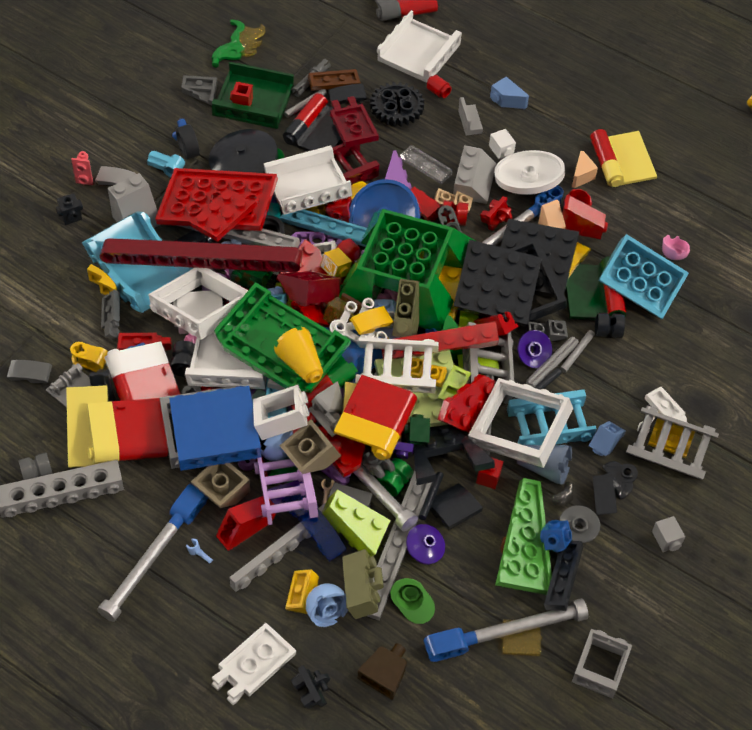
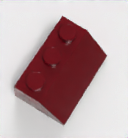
M313 271L278 274L277 278L290 300L298 302L300 306H309V304L320 305V302L331 304V301L339 300L341 278Z

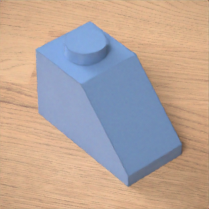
M505 77L491 86L490 98L501 107L525 109L528 105L529 95Z
M608 421L599 426L589 446L593 448L592 451L600 456H607L612 452L626 431Z

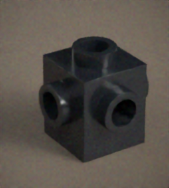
M74 193L57 198L58 206L55 207L58 217H62L65 225L82 220L81 210H83L81 200H77Z

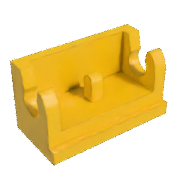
M657 418L648 445L656 448L665 422L664 420ZM672 424L663 449L664 451L675 454L684 427ZM691 431L683 454L684 458L687 456L695 431Z

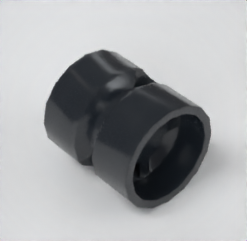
M597 312L595 336L607 337V335H610L612 338H623L625 315L613 313L610 316L608 313Z
M178 341L174 344L173 358L170 361L173 374L185 377L186 368L191 366L195 348L194 343Z

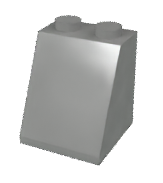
M140 173L108 188L112 217L116 222L137 211H141L150 217L153 228L161 225L157 224L155 220L158 211L149 184Z

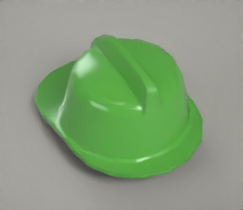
M410 578L400 579L393 584L390 591L391 599L409 621L416 624H424L430 621L435 612V604L419 581Z

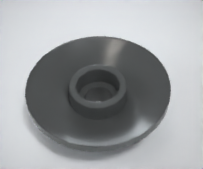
M572 506L561 514L559 521L568 520L572 532L571 541L587 543L597 537L600 531V521L591 509L584 506Z

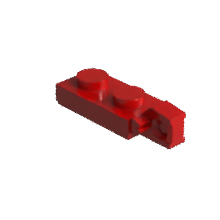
M157 333L118 334L117 349L119 351L143 342L145 345L161 342L164 351L171 350L172 347L171 337H162L157 335Z

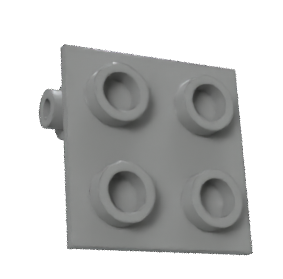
M79 363L73 364L72 368L64 372L63 375H60L59 379L51 383L46 391L67 407L66 387L91 386L90 379L81 371L83 368Z

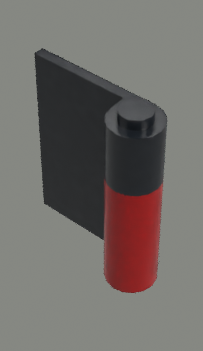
M319 93L313 95L283 133V139L287 144L306 151L327 146L332 148L338 146L342 139L330 117V110L333 108L328 106L326 97Z

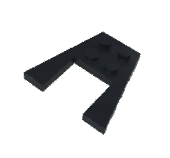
M450 425L430 427L429 443L425 445L414 444L417 486L437 481L436 473L428 457L463 450L475 472L495 468V461L463 432Z

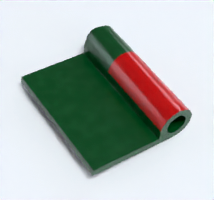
M611 256L602 259L599 265L579 264L568 278L566 295L569 318L596 320L597 312L608 313L610 316L613 313L624 314L626 317L624 296L599 281Z

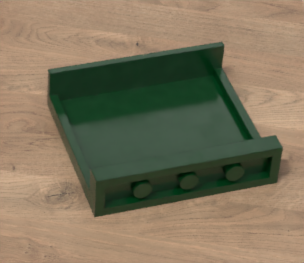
M229 62V72L217 99H213L211 103L212 116L278 129L292 93L291 89L294 87V75ZM236 82L253 85V101L251 106L232 103L230 100V93L234 89Z

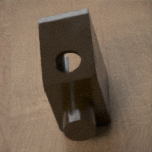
M395 643L391 651L385 647H379L359 668L357 679L393 700L406 671L407 661L402 658L406 649L398 643Z

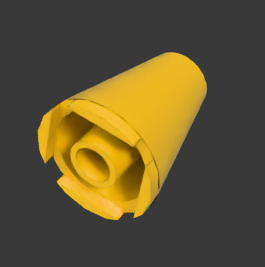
M301 327L303 330L293 328L285 332L277 340L279 343L277 347L274 345L276 355L307 383L318 382L322 377L323 369L309 330Z

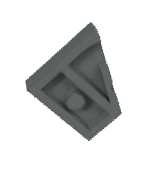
M183 75L182 92L212 106L211 103L215 99L217 77Z

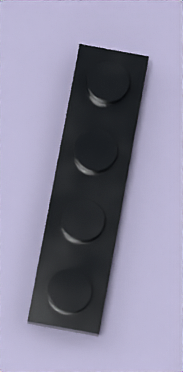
M570 541L568 546L558 553L544 603L546 610L567 611L584 547L582 541Z

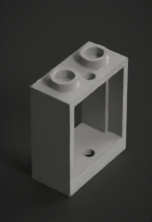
M591 629L572 682L613 699L632 645L628 644L624 639L608 636L601 630ZM591 644L622 656L614 680L583 668Z

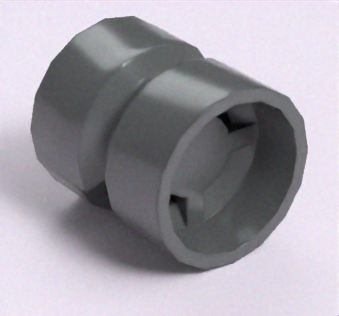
M47 452L35 456V460H32L30 457L18 460L24 480L53 474Z

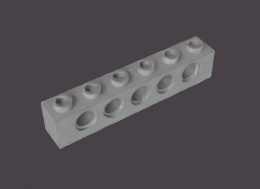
M118 459L0 485V515L2 518L13 517L20 513H31L42 508H53L64 503H75L86 498L93 499L108 493H118L124 490Z

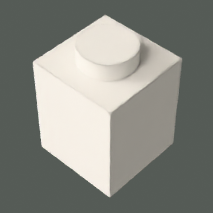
M506 129L490 135L489 147L498 159L514 154L516 142Z

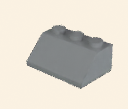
M464 145L453 194L455 195L458 191L472 197L473 202L487 204L496 163L481 148Z

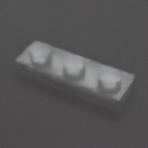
M410 145L401 154V159L441 185L452 175V169L413 145Z

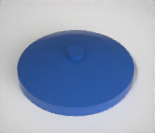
M389 179L377 180L364 186L355 195L349 208V223L365 228L368 227L373 214L381 209L420 219L419 203L413 192L404 184Z

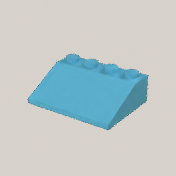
M626 234L617 244L599 281L658 318L663 319L689 273Z

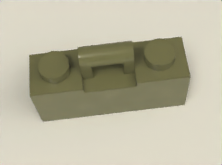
M366 549L343 556L346 606L354 619L377 613V603H380V596L377 590L384 587L382 568L377 567L375 558L370 556Z

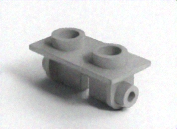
M314 398L311 401L312 407L309 408V411L333 438L336 435L334 429L341 416L337 412H327Z

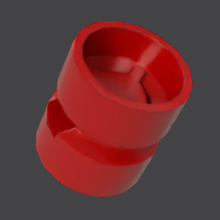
M444 200L443 206L448 205L453 208L459 226H466L469 203L458 202V204H455L454 201ZM443 210L442 217L445 216L447 219V223L444 224L455 222L454 219L450 221L449 214L451 212H447V210Z

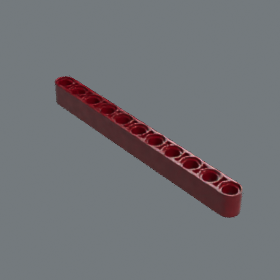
M114 238L105 239L100 252V259L110 264L292 273L300 270L303 251L297 247Z

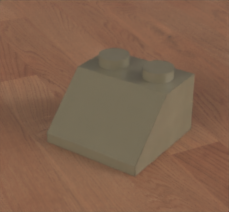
M311 419L307 422V426L301 427L280 445L302 474L326 469L341 456Z
M230 463L208 466L191 481V484L220 508L236 505L250 492V480Z

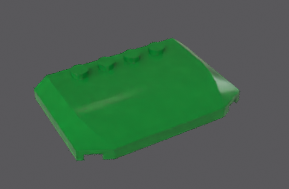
M256 282L214 330L224 351L285 389L298 385L301 392L305 391V393H311L351 344V339L336 330L333 332L327 330L271 296V291ZM301 327L309 330L323 369L322 377L318 382L307 383L276 355L274 345L277 347L279 344L277 340L285 332L293 328L303 330Z

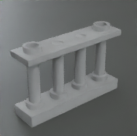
M469 322L466 326L476 325V323ZM511 332L499 338L498 345L501 346V354L480 350L479 348L463 349V369L471 372L467 384L472 383L478 373L514 381L512 354L514 341L511 338ZM478 357L501 361L502 369L482 366L478 363ZM505 395L504 403L508 404L512 396Z
M648 405L646 408L642 407L641 413L646 414L636 443H633V446L628 445L626 453L703 480L706 471L702 470L701 464L710 438L717 439L719 436L718 433H715L716 429L706 425L701 428L658 413L657 408ZM653 417L665 422L655 450L653 449L652 452L644 450L645 446L643 445ZM672 424L684 427L675 455L669 459L663 457V449ZM691 431L703 434L694 462L689 466L683 464L682 457Z

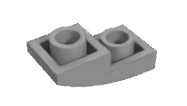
M101 166L95 181L98 185H115L136 175V173L121 168Z

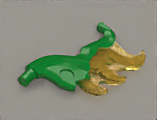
M230 20V25L237 26V29L233 32L230 43L222 45L215 50L212 55V66L217 68L219 61L223 59L237 60L241 59V55H254L257 50L251 49L262 44V40L256 41V39L265 34V26L260 24V28L254 29L245 26L241 21Z

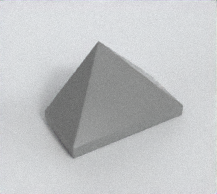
M338 381L315 396V399L327 412H343V398Z

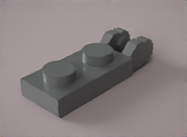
M369 448L365 449L362 465L371 475L381 479L385 476L384 469L390 472L395 470L392 461L389 459L379 460L374 456L372 450Z

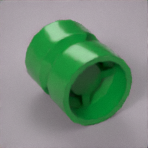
M393 458L391 461L395 466V470L392 472L384 470L385 476L381 479L378 477L376 480L392 496H397L404 487V484L413 476V470L405 461Z

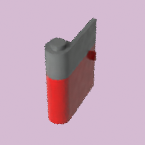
M375 0L378 5L376 15L381 21L403 18L411 10L413 11V16L437 12L438 10L437 0Z

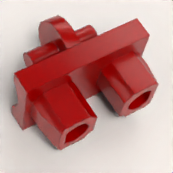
M503 196L499 201L493 199L489 205L490 211L483 210L480 214L481 221L488 224L489 230H494L503 221L507 222L508 219H512V214L510 213L512 210L507 205V197Z

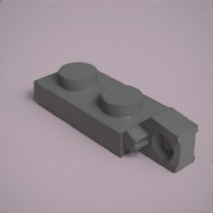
M117 290L111 291L102 298L101 328L104 329L105 337L112 341L116 340L119 334L117 327L120 320V292Z

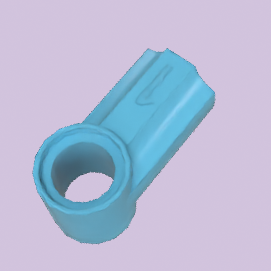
M151 151L147 164L163 170L167 176L171 177L174 168H183L185 161L176 154L170 157L157 151Z

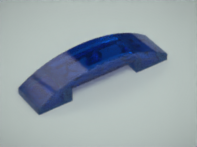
M301 494L286 496L281 502L300 501L306 497L301 496ZM318 508V517L310 518L308 510L297 509L289 511L292 516L295 515L314 538L317 542V547L329 562L346 551L340 537Z

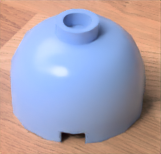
M293 430L267 438L264 442L266 448L264 451L261 449V456L271 462L289 458L280 445L293 435Z
M325 583L318 585L308 594L306 598V611L311 621L319 627H327L337 623L334 619L339 618L340 615L342 617L346 615L348 611L346 594L340 587Z

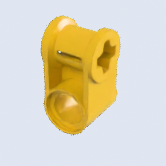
M83 342L72 344L70 351L73 364L79 363L82 368L93 372L104 368L106 364L105 356L108 352L106 349Z

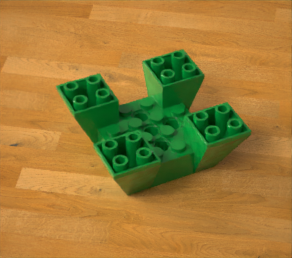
M381 209L375 212L361 241V244L367 246L363 254L347 273L340 289L339 300H335V303L339 304L343 293L361 303L365 298H371L374 301V299H377L381 287L398 292L400 279L419 281L418 327L429 330L434 328L437 331H442L454 300L439 280L443 266L462 268L469 239H474L449 226Z

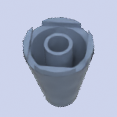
M524 445L537 450L541 447V445ZM555 445L544 468L517 460V464L556 484H564L570 469L568 461L572 459V447Z

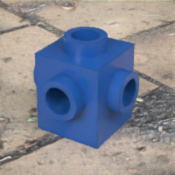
M568 520L549 521L541 530L540 538L541 542L544 543L545 550L560 552L568 546L572 540V532Z

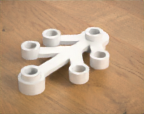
M371 298L364 299L359 314L373 308L374 301ZM353 301L346 303L345 311L340 320L332 321L329 326L331 332L336 330L357 343L359 347V337L371 335L376 338L381 336L383 339H387V334L383 331H374L373 333L361 336L352 332V330H355L352 322L347 323L350 315L354 314L357 309V305ZM388 311L389 315L394 319L395 312ZM394 322L387 326V328H393Z

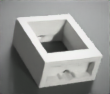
M298 385L253 399L254 427L261 440L308 425L307 417L309 416V411L306 406L308 398L305 391L301 392ZM295 404V410L268 418L269 412Z

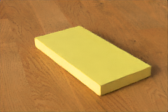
M66 387L68 468L99 464L93 463V459L89 460L88 448L92 447V435L87 404L108 402V387Z

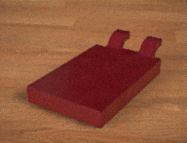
M354 96L348 97L349 105L341 108L338 100L331 101L333 109L330 110V117L345 147L379 140V135L363 104H357Z

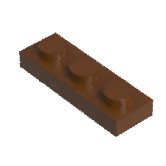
M356 69L308 74L312 91L360 84Z

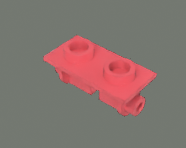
M81 151L77 159H71L76 183L94 185L88 154Z

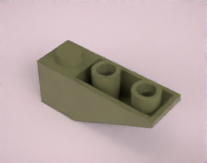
M400 279L392 336L407 337L417 335L419 324V281Z

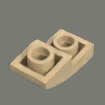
M438 188L434 200L441 207L444 200L454 201L455 204H458V202L469 203V213L473 198L458 191L454 195Z

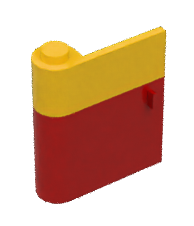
M361 375L334 429V433L372 446V452L379 460L390 459L414 408L417 396L409 390Z

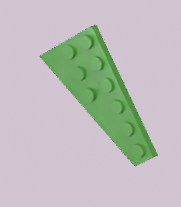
M527 478L519 481L495 585L547 595L552 573L549 550H545L544 543L541 542L540 538L541 530L546 525L540 481Z

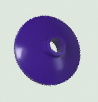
M538 330L524 333L518 342L519 358L526 366L539 368L552 355V344L548 336Z
M420 524L409 531L406 538V546L413 559L422 564H434L442 558L445 552V541L436 528Z

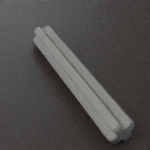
M570 337L527 379L526 384L533 388L539 384L576 348L579 343L578 339Z

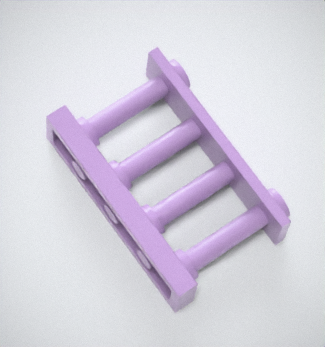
M257 458L258 462H254L255 474H260L265 504L261 505L262 515L267 517L268 525L273 524L271 514L297 509L308 510L310 518L318 517L317 501L311 473L302 474L298 469L297 472L265 477L264 471L293 467L295 464L291 459L262 463V458ZM295 480L303 482L300 486L267 491L266 486ZM298 494L306 497L300 501L270 505L269 499Z

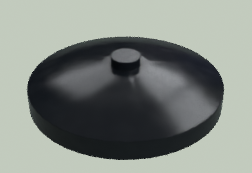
M256 129L238 130L224 136L213 146L209 154L211 170L265 173L264 163L278 160V149L274 139L266 132Z

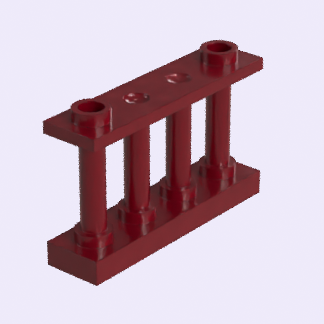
M343 143L333 147L335 161L338 160L346 172L343 173L346 181H351V185L360 181L366 182L379 176L380 164L377 160L368 163L360 153V145L345 147ZM353 154L361 166L353 169L344 157Z

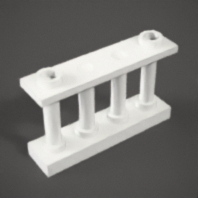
M371 335L359 337L360 348H365L364 367L361 375L411 392H436V379H432L430 375L432 352L438 353L439 342L431 339L423 341L382 339ZM373 349H385L383 374L381 376L371 374ZM393 350H404L403 375L400 377H393L391 375ZM412 351L424 352L423 375L420 378H412L411 376ZM356 374V384L361 377L359 374Z

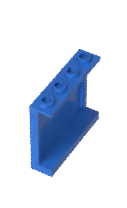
M237 386L230 389H217L211 392H197L191 395H177L169 398L180 471L262 458L259 434L254 427L250 386Z

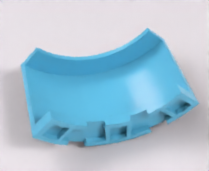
M141 211L131 214L82 242L93 263L98 262L102 270L113 280L117 291L120 292V298L124 302H131V308L140 313L150 309V293L193 269L191 267L110 264L100 259L104 240L108 238L162 241L152 227L150 217Z

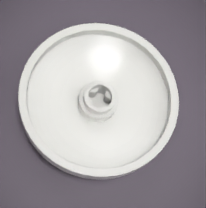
M536 150L517 152L498 162L494 171L495 181L498 186L508 192L516 194L541 193L556 187L563 180L565 166L558 156L549 152Z

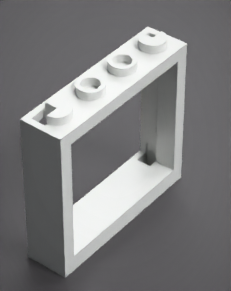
M193 268L150 293L149 306L153 312L202 340L214 332L216 327L248 290L209 268ZM200 285L230 301L201 320L195 319L170 304Z
M498 378L468 437L481 449L544 468L573 410L570 398L564 397L563 394L557 395L550 393L546 389L539 390L528 384L522 385L512 380L508 381ZM505 395L559 410L539 450L485 434Z

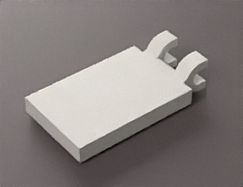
M265 623L219 663L221 671L212 677L214 681L212 686L219 690L226 681L234 686L227 692L229 695L227 700L234 705L244 693L250 697L296 655V650Z

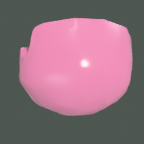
M667 235L663 238L662 252L668 259L682 260L688 256L690 246L686 241L681 240L679 236L671 239L670 235Z

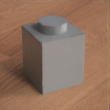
M674 516L657 521L652 530L662 552L678 550L685 539V535Z

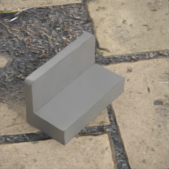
M460 97L458 112L465 134H482L483 127L476 105H466L464 97Z

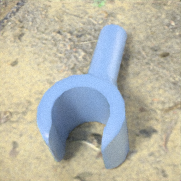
M191 539L194 547H189L186 544L189 554L201 556L210 564L213 559L200 549L196 539Z

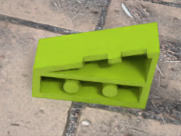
M338 489L328 498L321 513L338 533H342L352 548L355 547L358 551L366 549L370 556L376 554L390 523V520Z

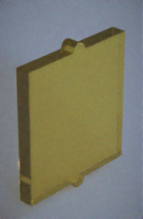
M503 619L502 623L510 622L513 620ZM540 627L501 637L503 639V654L540 656L543 638L540 636Z

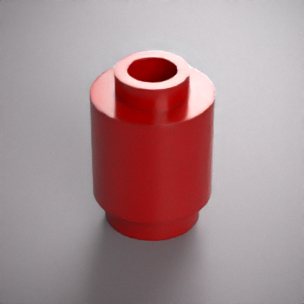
M438 75L431 76L427 80V89L438 97L446 98L452 90L450 84Z

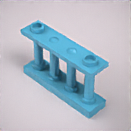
M585 390L555 393L557 395L563 394L564 397L570 398L579 428L568 429L567 424H565L556 444L576 441L586 442L593 439L597 429L596 425L587 427L581 409L586 399ZM523 399L509 400L507 407L508 416L517 417L522 436H519L518 444L542 445L549 431L543 412L555 411L557 415L559 410ZM525 414H536L541 433L530 435Z

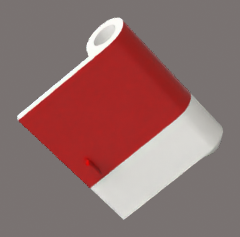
M161 342L120 351L113 349L107 352L105 361L120 401L180 395Z

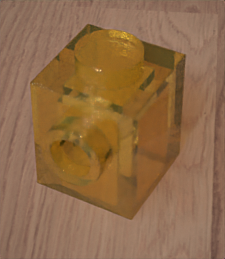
M336 297L327 304L323 319L329 323L334 320H340L347 302ZM354 314L350 315L347 323L351 322L350 319L355 316Z

